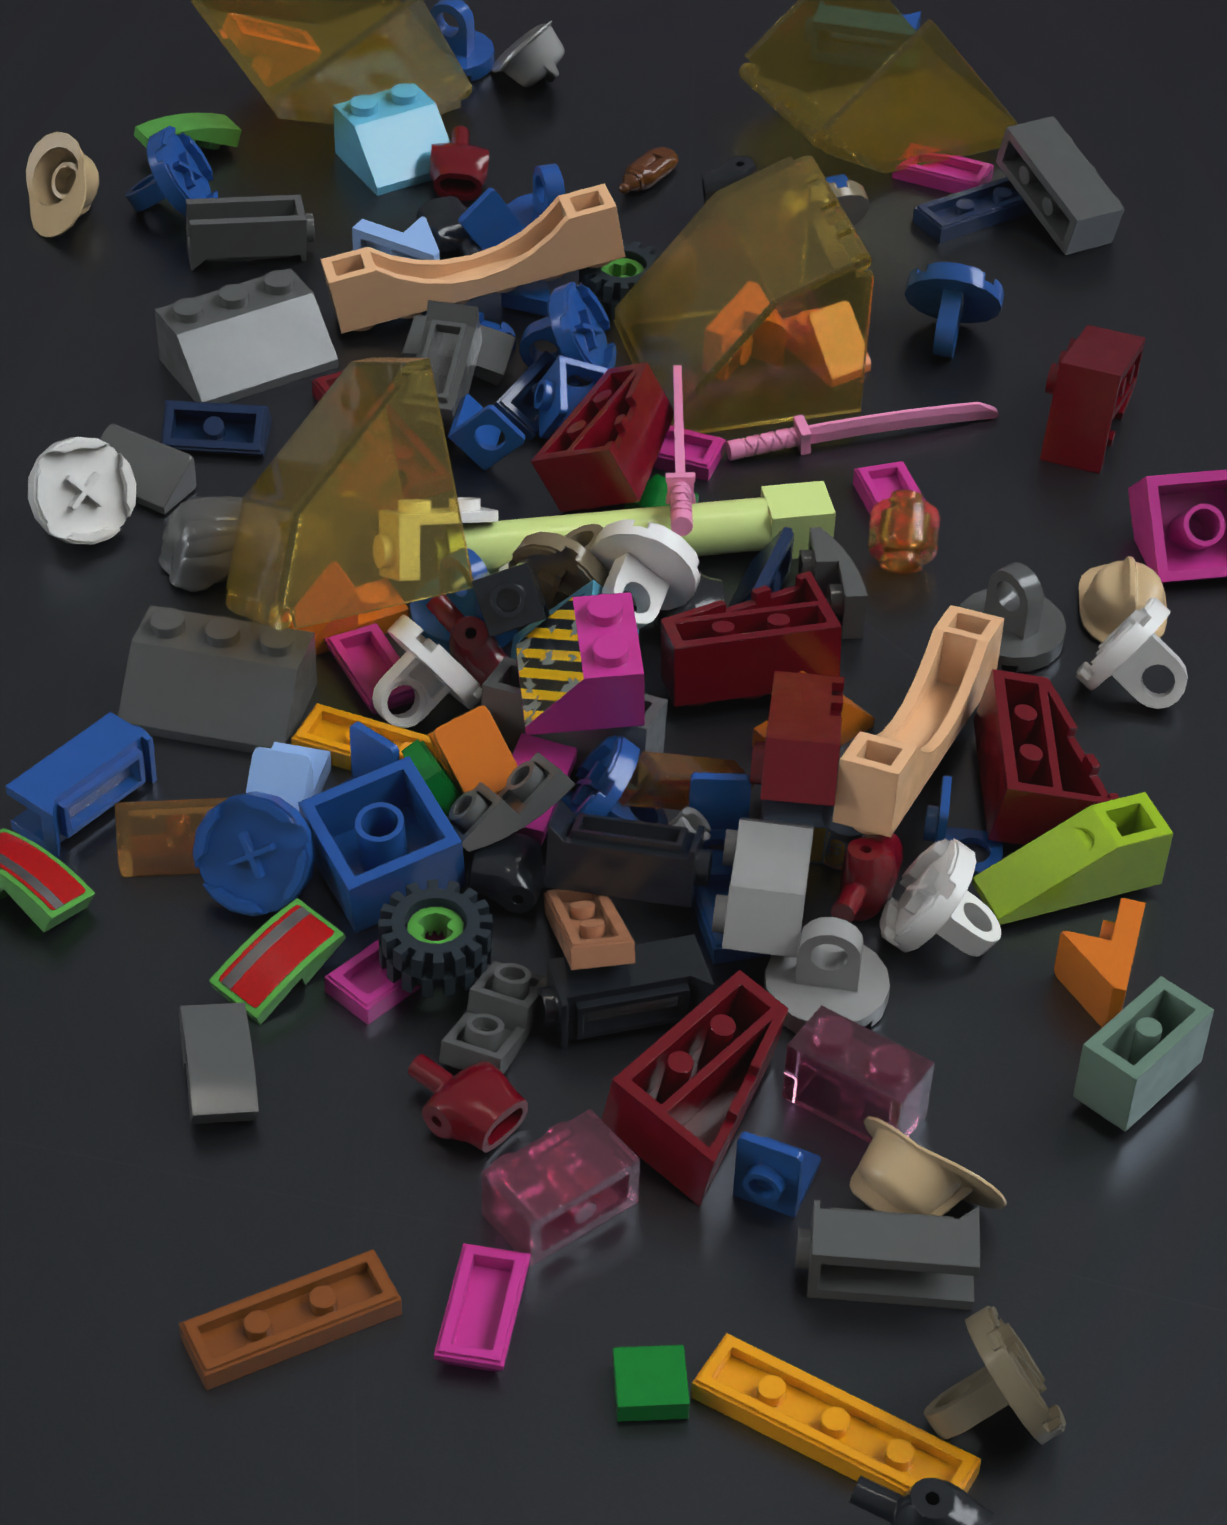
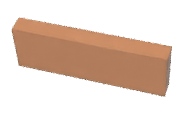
M561 889L546 890L543 893L544 913L571 970L636 963L634 940L609 896Z

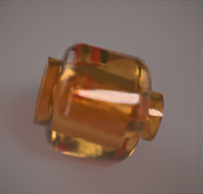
M912 490L894 491L891 493L890 498L883 499L873 506L870 513L867 547L870 555L880 562L879 565L882 569L898 574L917 573L922 570L923 565L935 558L938 552L940 514L937 508L924 501L921 493Z

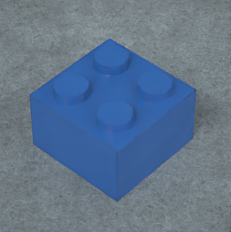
M409 756L298 802L299 812L312 831L316 850L315 863L355 933L378 924L383 904L390 905V896L397 890L406 897V885L417 882L420 890L427 889V880L438 879V889H446L449 881L460 883V888L467 885L462 841Z

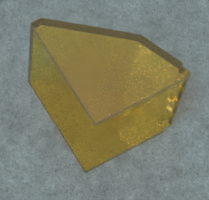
M191 0L198 13L278 119L334 124L333 105L349 101L357 95H371L389 90L401 83H415L436 103L440 115L460 108L461 100L467 98L472 92L470 81L423 0H406L405 2L401 0Z
M798 0L744 55L750 63H744L739 69L740 78L756 91L793 128L798 130L815 148L823 150L828 155L884 174L904 170L910 165H926L949 160V157L952 156L962 157L998 149L1001 146L1006 127L1018 124L931 19H928L915 31L890 0Z
M806 155L793 160L789 156L716 191L615 307V326L632 363L648 362L673 409V365H682L684 429L699 433H709L793 421V416L803 415L805 419L861 412L874 284L873 272L866 269L871 265L872 258L857 235L854 226L841 207L839 200L826 181L815 159L810 155ZM674 418L670 426H674Z
M371 357L350 362L242 498L226 589H228L226 605L231 612L276 630L287 629L292 620L294 628L297 629L473 588L471 582L473 575L430 358Z

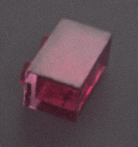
M821 1005L787 1045L782 1097L869 1143L873 1137L864 1125V1121L868 1116L881 1119L909 1137L927 1115L935 1062Z
M591 1109L568 1122L557 1123L541 1138L515 1153H507L500 1156L489 1168L481 1172L482 1215L516 1252L531 1254L530 1267L638 1203L640 1158Z

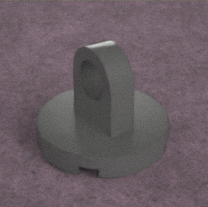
M1012 562L994 572L990 576L987 589L973 593L960 604L961 608L1005 618L997 670H1002V665L1017 666L1016 672H1031L1048 666L1061 654L1067 628L1063 613L1049 599L1043 597V590L1037 576L1028 566L1020 562Z

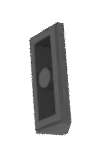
M110 424L100 437V440L110 444L109 446L113 447L117 453H121L130 463L136 481V503L165 515L197 488L195 461L191 455L116 424Z

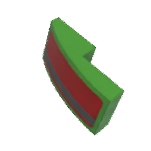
M5 828L0 830V900L10 895L43 932L50 930L88 907L95 892L68 866L49 851L26 837Z
M296 898L270 918L243 943L211 977L209 982L214 990L231 1003H245L247 1015L261 1026L299 980L305 985L310 981L346 939V936L304 902Z

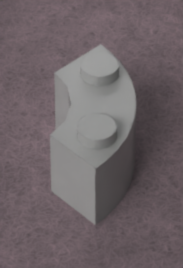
M741 817L738 830H726L722 865L731 866L733 870L728 896L716 895L712 932L724 933L723 949L797 958L814 826Z

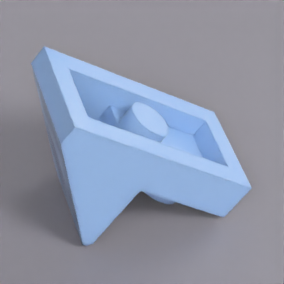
M423 216L404 232L365 219H361L352 227L353 250L371 247L386 254L415 260H440L438 246L427 219Z
M274 742L272 748L256 747L252 754L246 793L258 791L279 796L299 811L298 802L322 792L331 771V751Z

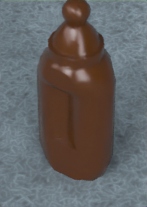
M663 146L648 150L627 166L622 178L623 183L619 185V192L622 194H627L628 192L638 193L653 187L675 170L679 161L678 155L673 150Z

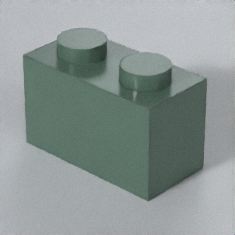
M1160 976L1083 1044L1073 1097L1126 1132L1202 1062L1214 1009Z

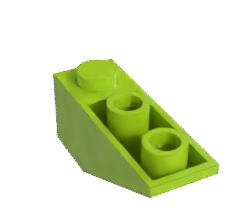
M1146 792L1094 804L975 875L972 879V885L983 903L996 916L1000 925L1162 884L1173 832Z

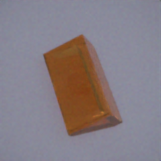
M642 751L632 778L618 801L621 805L683 810L689 807L690 776L692 773H746L735 760Z
M229 797L115 803L120 875L123 877L200 873L199 867L195 868L192 855L196 830L206 813Z

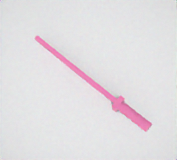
M673 365L675 473H665L667 483L666 504H670L671 530L680 536H686L693 528L692 504H696L694 494L695 472H685L682 365Z
M969 402L865 415L812 425L807 424L803 415L793 416V427L790 429L784 428L775 432L770 431L761 433V435L756 434L746 438L728 440L725 443V447L730 461L796 446L800 455L803 456L811 454V444L914 427L995 419L999 416V413L994 406L981 402Z

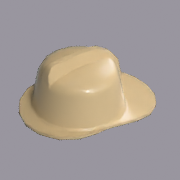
M56 131L45 135L36 143L29 155L26 167V182L33 228L43 237L53 238L62 235L73 226L79 216L84 215L90 209L91 203L97 195L99 172L95 163L82 152L78 141L68 133Z
M1127 556L1125 560L1090 568L1081 575L1078 589L1079 614L1082 625L1092 638L1101 643L1136 609L1139 611L1144 607L1148 599L1157 598L1167 608L1166 595L1160 577L1153 569L1142 563L1135 562L1132 556ZM1167 618L1154 632L1159 638L1164 635Z
M868 1116L865 1119L864 1125L873 1138L859 1166L851 1177L849 1187L857 1198L874 1211L943 1216L962 1200L989 1209H1002L1006 1206L1007 1202L1004 1195L979 1175L918 1145L898 1129L879 1118Z

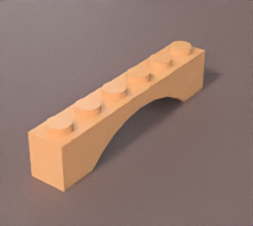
M604 183L557 196L547 209L521 232L496 246L471 255L444 260H415L389 255L371 247H364L320 260L333 311L342 334L350 331H366L373 328L376 324L398 318H414L415 315H420L427 311L428 300L462 305L472 298L494 292L507 293L517 288V286L531 282L555 280L562 277L565 273L587 267H603L613 260L624 258L625 251L617 206Z
M953 605L949 606L933 628L916 676L893 719L877 735L859 731L841 756L832 822L853 827L857 832L865 835H883L891 838L981 701L992 669L997 670L1005 618Z

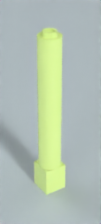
M824 481L761 486L760 497L692 504L693 528L688 535L681 537L695 550L698 557L761 551L784 527L792 528L794 533L792 559H798L799 550H808L810 528L821 527L834 538L836 512ZM670 505L500 520L498 522L444 525L442 537L433 538L436 570H438L439 561L442 557L458 548L467 547L481 558L487 567L489 575L499 572L500 567L512 560L513 552L527 535L540 531L558 533L565 536L583 525L599 524L604 528L608 524L624 519L635 520L633 526L647 528L649 522L663 525L671 530Z

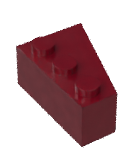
M1087 325L1077 339H1070L1067 351L1062 350L1058 363H1052L1046 382L1045 393L1052 394L1053 397L1040 460L1100 474L1104 464L1106 447L1112 445L1115 437V431L1110 430L1113 418L1122 420L1136 386L1146 340L1145 337Z
M648 362L609 368L531 460L532 465L560 512L580 509L589 512L597 510L602 506L640 501L674 418V409Z
M811 571L796 575L794 586L771 593V588L765 585L751 590V600L727 608L726 603L723 600H719L661 619V678L674 707L685 705L689 707H702L715 701L738 698L755 700L767 694H772L774 671L799 673L802 670L807 674L840 676L842 626Z
M992 669L973 719L988 840L1026 845L1087 807L1120 798L1117 793L1108 794L1098 777L1101 765L1094 754H1085L1076 740L1075 734L1078 727L1049 678Z
M774 671L766 742H755L751 761L750 784L761 785L760 799L826 806L835 805L845 677Z
M738 970L612 1079L600 1125L700 1207L774 1055L789 1008L741 970Z

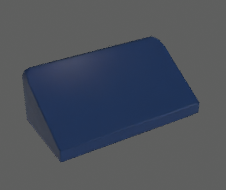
M545 351L494 404L501 413L525 434V438L528 440H532L539 433V410L534 407L536 387L556 360L548 351ZM574 375L567 378V384L570 386L581 387L583 385Z
M165 400L160 443L187 453L264 457L271 430L272 417L268 406Z
M784 527L751 561L728 607L751 600V590L765 585L771 588V593L782 590L791 572L794 541L792 528Z

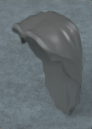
M231 496L192 498L181 503L169 515L168 524L162 536V553L158 559L162 569L169 574V582L174 587L191 593L207 590L213 584L224 582L229 576L262 569L277 557H311L314 555V552L320 549V546L331 544L329 536L331 527L330 522L320 519L315 514L299 512L292 507L265 500Z

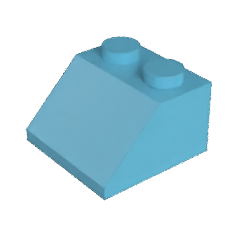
M415 83L397 84L389 90L371 95H357L349 101L333 105L335 153L377 196L432 180L429 174L431 145L450 143L436 103Z

